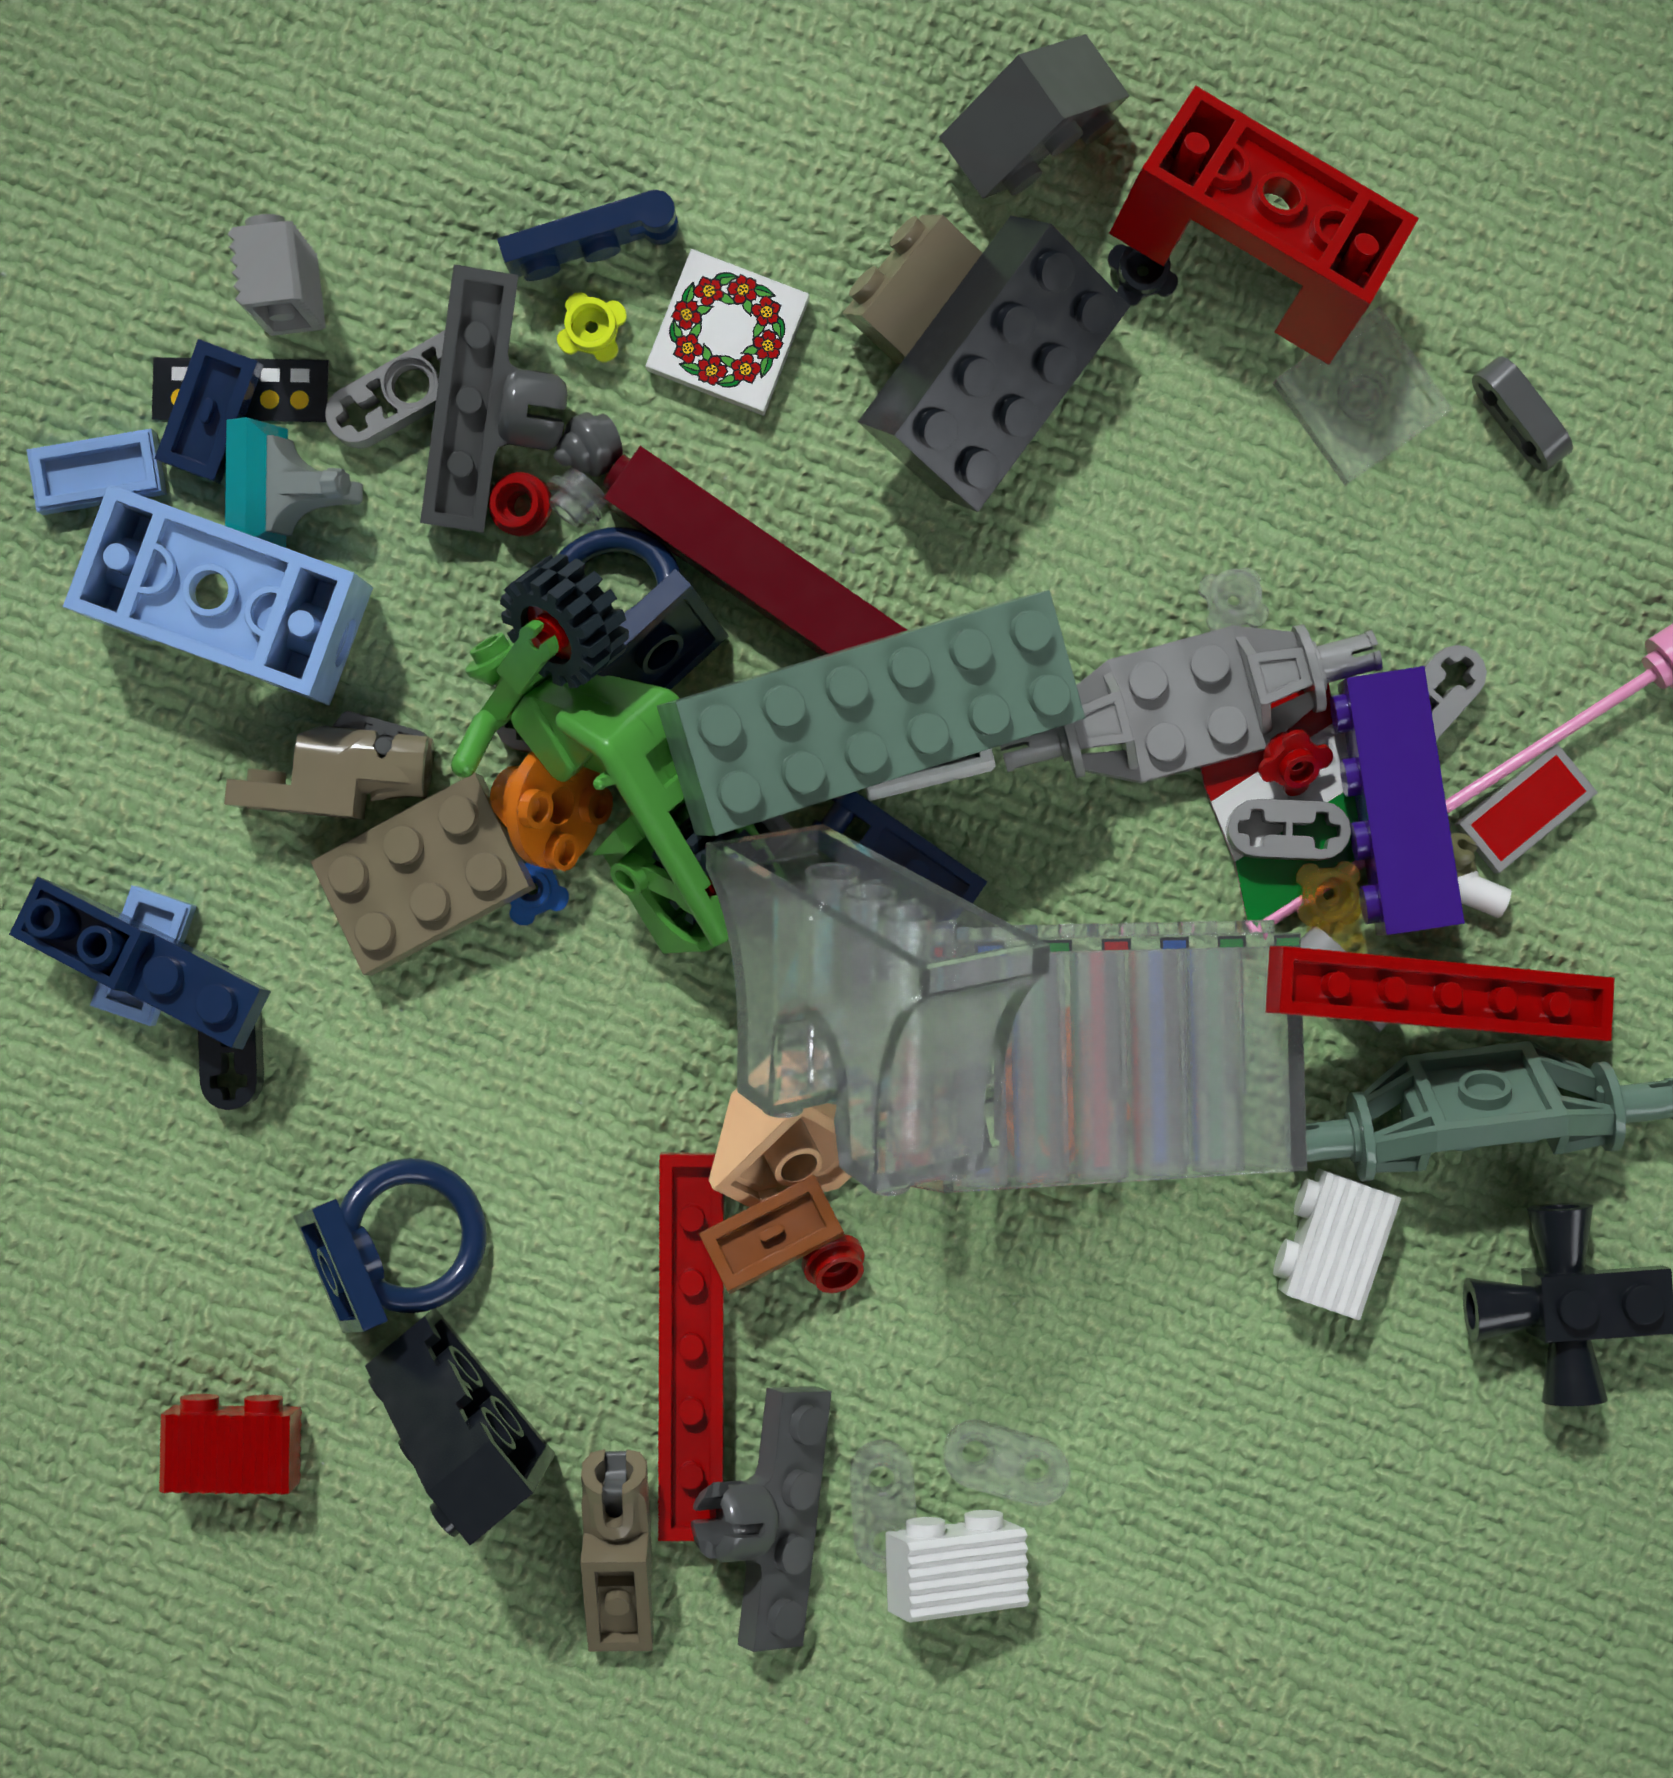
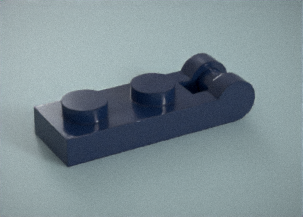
M650 190L497 238L509 273L518 275V277L524 276L526 281H537L558 273L561 270L560 264L584 257L586 262L606 260L617 255L621 251V245L643 238L656 245L667 244L677 236L679 224L671 196L664 191Z
M857 792L831 799L834 803L821 822L814 819L804 835L925 918L936 922L937 926L952 935L987 884V881ZM854 817L871 826L858 846L842 837Z

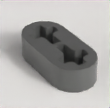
M1499 356L1473 375L1472 385L1477 396L1519 452L1532 466L1542 472L1548 471L1572 452L1573 444L1568 432L1526 376L1512 361Z

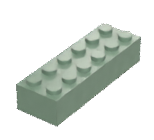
M1050 590L1017 597L657 705L695 835L716 836L1086 719Z

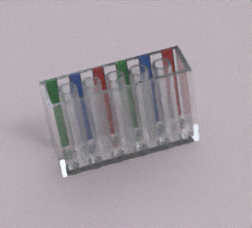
M1274 920L980 927L947 926L908 928V941L884 942L890 1183L942 1193L1307 1171L1303 1016L1265 1013L1269 946L1301 948V932L1275 933Z

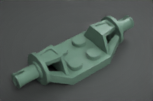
M1532 1041L1407 1055L1401 1058L1363 1093L1358 1091L1348 1094L1344 1119L1298 1125L1297 1123L1289 1124L1288 1140L1290 1153L1294 1165H1301L1304 1162L1350 1157L1361 1181L1374 1180L1376 1173L1426 1170L1431 1153L1450 1150L1468 1151L1476 1147L1516 1142L1533 1143L1546 1139L1554 1155L1596 1146H1602L1605 1151H1619L1624 1145L1627 1123L1673 1119V1078L1620 1085L1614 1069L1608 1062L1593 1063L1589 1069ZM1557 1087L1587 1096L1589 1100L1562 1096ZM1400 1104L1402 1121L1374 1132L1372 1120Z

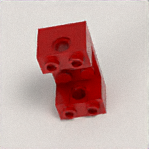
M1195 85L1143 165L1108 234L1164 266L1190 221H1195L1302 285L1274 333L1329 365L1370 306L1419 218ZM1265 194H1273L1282 198L1290 209L1284 210L1273 206L1268 202Z

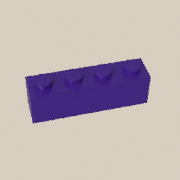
M1425 666L1345 678L1337 684L1339 695H1332L1330 697V711L1335 733H1345L1349 758L1340 760V776L1345 796H1355L1359 822L1350 823V840L1355 860H1365L1368 885L1360 886L1359 890L1364 922L1366 925L1375 924L1376 936L1465 924Z

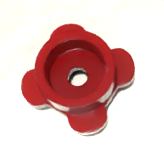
M1292 729L1283 731L1274 736L1266 745L1258 773L1263 781H1275L1282 785L1284 792L1288 796H1298L1308 789L1309 784L1318 776L1320 769L1327 768L1331 764L1333 752L1326 744H1314L1303 730Z

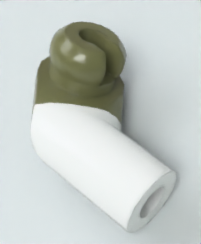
M1460 832L1452 833L1451 838L1462 904L1500 918L1509 904L1512 893L1511 889L1479 877L1474 860V852L1477 850L1475 841L1467 834Z

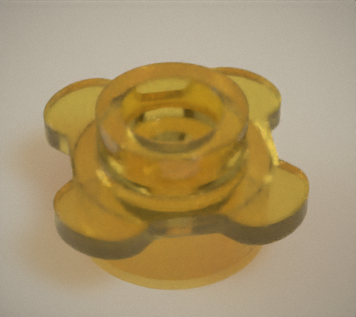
M1341 861L1335 867L1319 868L1313 863L1303 865L1296 874V881L1302 887V904L1297 909L1299 919L1311 927L1319 925L1322 920L1328 922L1340 921L1346 925L1355 922L1361 914L1359 889L1356 884L1360 879L1359 869L1348 861ZM1327 888H1332L1334 896L1326 900L1323 897V892Z

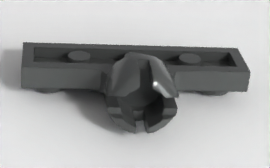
M453 265L420 523L484 533L493 461L498 447L514 445L547 451L556 447L562 437L564 427L562 419L529 414L527 409L528 404L566 410L568 397L566 383L557 374L520 369L509 362L508 350L518 275Z
M817 1386L767 1387L759 1459L755 1474L743 1481L713 1482L699 1493L693 1505V1509L696 1511L716 1509V1518L691 1521L694 1541L703 1555L710 1559H718L719 1563L745 1561L746 1563L737 1645L752 1652L803 1646L832 1393L830 1390Z

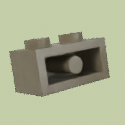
M921 215L919 219L916 216L908 219L890 240L889 245L894 250L879 268L872 266L854 283L849 292V296L853 300L842 313L896 364H901L982 255V252L944 215Z

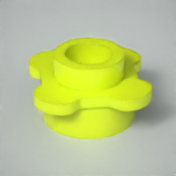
M582 292L572 294L565 302L567 310L564 319L565 329L561 330L557 335V343L560 349L568 355L575 354L578 351L592 354L602 363L612 361L619 352L618 345L615 342L618 328L627 319L624 306L618 301L611 300L606 303L599 298L588 297ZM590 322H595L598 325V329L594 333L586 331V326Z

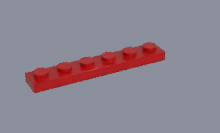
M1269 946L1265 1013L1611 1041L1615 977L1289 946Z
M661 1152L659 1159L658 1541H694L691 1521L716 1518V1509L694 1510L693 1505L701 1491L713 1482H724V1284L699 1233L725 1220V1195L713 1190L709 1182L716 1153Z

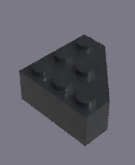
M436 1308L428 1312L365 1365L370 1376L368 1379L370 1387L383 1402L400 1437L398 1441L400 1449L414 1466L426 1493L433 1500V1503L430 1505L431 1513L438 1524L449 1535L456 1537L460 1533L466 1542L472 1545L534 1493L553 1460L555 1452Z

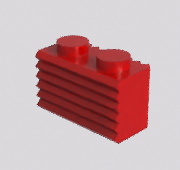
M189 1394L181 1396L180 1405H173L161 1413L159 1492H173L177 1494L184 1492L189 1494H289L300 1483L301 1407L283 1406V1396L279 1395L247 1396L244 1398V1406H219V1396L215 1394Z

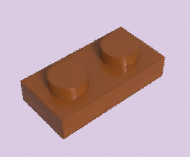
M815 1175L699 1233L729 1294L845 1235Z

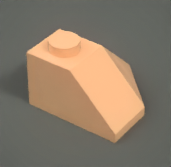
M775 1051L731 1093L709 1182L713 1190L748 1207L812 1175H815L823 1192L839 1189L883 1146L878 1137L815 1073Z

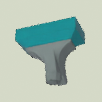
M247 417L226 420L225 526L286 548L287 536H292L297 522L306 513L327 506L358 505L363 501V484L350 481V475L344 469L328 468L327 470L318 471L303 461L295 449L294 442L288 439V429Z

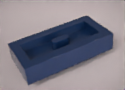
M198 339L154 459L221 484L226 470V420L245 418L264 365L254 359Z

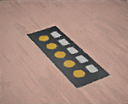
M153 357L152 420H169L191 358ZM254 359L264 366L245 417L270 422H326L329 360Z

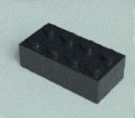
M1010 216L858 420V423L940 498L979 512L1130 308V305L1052 224Z

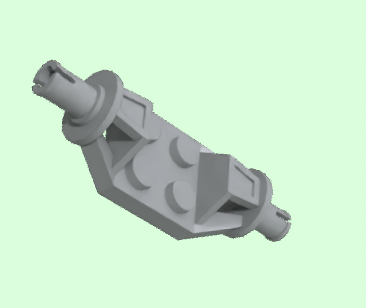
M1303 624L1292 626L1291 631L1228 626L1108 659L1076 685L1086 719L1000 745L1001 751L1022 745L1028 746L1003 754L1007 772L1062 756L1065 762H1070L1075 778L1084 777L1085 772L1142 784L1263 751L1274 736L1287 731L1310 710H1313L1315 713L1326 710L1327 683L1371 671L1377 672L1382 670L1380 651L1358 657L1352 656L1373 650V646L1378 645L1377 639L1373 631L1369 630L1365 631L1364 634L1317 646L1315 641L1311 640L1309 632ZM1304 690L1305 694L1271 709V703ZM1119 744L1123 748L1120 751L1081 754L1080 750Z

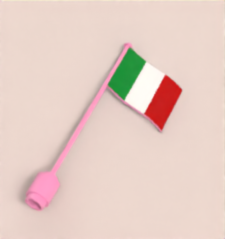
M1673 623L1646 640L1645 648L1648 655L1642 658L1645 672L1446 799L1447 813H1450L1648 684L1654 682L1661 689H1666L1669 686L1673 689ZM1327 683L1326 710L1318 713L1310 710L1288 729L1305 731L1314 744H1326L1333 752L1331 764L1327 768L1320 769L1316 779L1309 784L1308 789L1303 794L1288 796L1284 792L1283 786L1279 783L1262 780L1258 773V768L1263 760L1264 750L1200 768L1204 789L1235 863L1247 924L1245 922L1241 924L1238 935L1240 940L1246 945L1258 944L1257 936L1366 867L1365 860H1355L1350 838L1342 852L1332 858L1320 861L1259 859L1242 856L1232 849L1226 837L1225 827L1229 815L1237 806L1253 799L1323 801L1335 804L1342 809L1350 823L1359 822L1355 796L1346 797L1342 787L1340 760L1349 757L1345 733L1336 734L1333 727L1330 711L1331 692L1329 683ZM1304 690L1271 703V709L1305 694ZM1251 811L1248 821L1238 823V832L1249 835L1250 845L1258 847L1260 846L1261 838L1266 835H1283V825L1263 823L1261 812ZM1318 813L1316 814L1315 821L1309 825H1293L1292 835L1310 836L1314 838L1315 848L1324 849L1325 841L1336 837L1337 830L1336 827L1326 825L1325 815Z

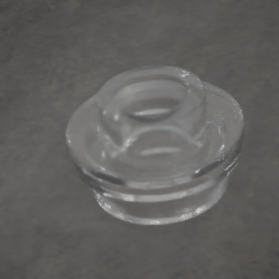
M569 468L562 477L554 475L549 480L547 487L553 496L549 503L563 520L575 527H578L581 522L590 526L598 524L602 519L600 510L606 504L604 500L605 494L592 480L573 468Z

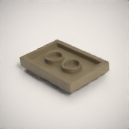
M477 773L456 782L311 861L312 867L362 974L369 976L379 973L536 889L523 859L518 855L511 843L507 827L493 812L490 790L483 776Z

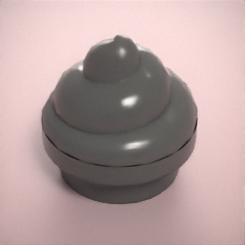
M589 412L576 415L566 424L564 434L557 444L554 458L560 465L571 466L578 473L589 474L594 477L606 474L610 471L612 464H615L623 455L622 443L613 421L604 413L596 416Z

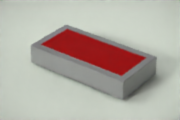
M1557 743L1537 756L1454 825L1460 833L1467 834L1475 841L1477 845L1476 852L1493 873H1500L1598 792Z

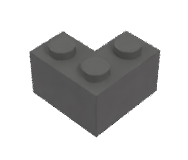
M1084 34L1018 54L939 138L983 199L1008 190L1014 196L1024 191L1042 175L1043 171L1038 165L1049 154L1056 156L1062 153L1078 139H1082L1085 144H1089L1105 134L1116 122L1112 113L1130 95L1088 36Z

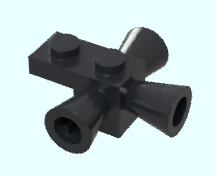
M1558 1203L1536 1205L1527 1208L1543 1267L1521 1268L1522 1285L1466 1278L1464 1281V1318L1469 1337L1473 1343L1526 1329L1527 1333L1545 1343H1549L1541 1400L1542 1403L1548 1405L1590 1406L1608 1401L1591 1340L1673 1334V1284L1671 1268L1662 1265L1598 1270L1586 1265L1593 1205Z

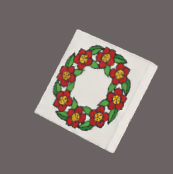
M691 249L647 360L646 369L648 372L764 416L809 302V294Z

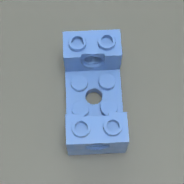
M108 484L63 607L99 623L149 641L160 642L330 706L373 587L354 572ZM207 575H222L228 584L226 600L214 609L201 608L195 595L198 583Z

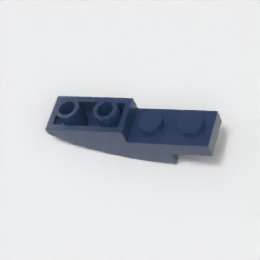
M41 877L36 878L9 933L10 936L113 990L126 992L235 1049L243 1050L271 993L270 990L228 969L229 966L142 922Z

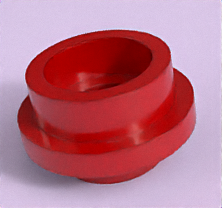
M524 472L511 473L499 480L494 486L489 499L490 515L496 526L505 533L518 537L533 535L540 531L550 518L552 512L551 493L546 484L538 477ZM527 494L531 499V508L526 515L518 517L514 510L515 501L521 495Z
M844 1235L803 1256L801 1267L806 1279L816 1285L820 1291L838 1293L851 1288L861 1279L864 1273L863 1262L865 1253L857 1238Z

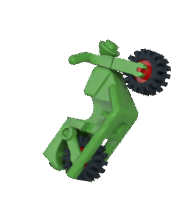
M558 554L554 558L550 555L504 589L506 593L501 596L500 605L505 607L506 610L501 613L503 623L513 626V629L507 633L510 639L507 640L504 633H497L477 644L469 652L473 661L465 668L467 675L484 684L497 687L482 709L474 715L452 758V771L461 778L473 775L495 732L512 720L515 730L556 780L566 782L584 767L600 773L593 781L594 788L603 790L607 786L615 784L630 809V817L613 830L593 855H603L611 867L610 874L613 882L624 894L628 895L663 954L708 951L737 934L774 899L773 896H777L785 889L788 883L754 824L716 836L695 835L687 807H681L685 803V799L657 709V705L680 698L671 690L660 686L615 676L602 677L597 675L622 655L627 648L624 642L629 639V630L620 626L626 621L623 609L613 608L611 603L617 600V597L611 589L605 593L598 585L603 579L595 571L588 576L585 574V563L578 559H574L569 563L567 555Z

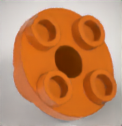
M531 751L520 766H509L497 775L490 791L491 807L495 815L507 827L511 843L524 861L534 866L568 871L575 866L578 858L591 843L598 825L605 823L612 811L613 797L608 788L597 790L593 786L594 779L600 773L584 767L568 781L560 782L550 775L533 751Z

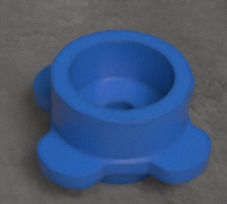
M525 863L533 882L538 886V892L534 895L527 893L510 902L511 909L509 915L513 922L519 925H530L533 923L536 915L550 909L561 911L567 906L569 892L565 887L560 886L559 880L553 872L554 869Z

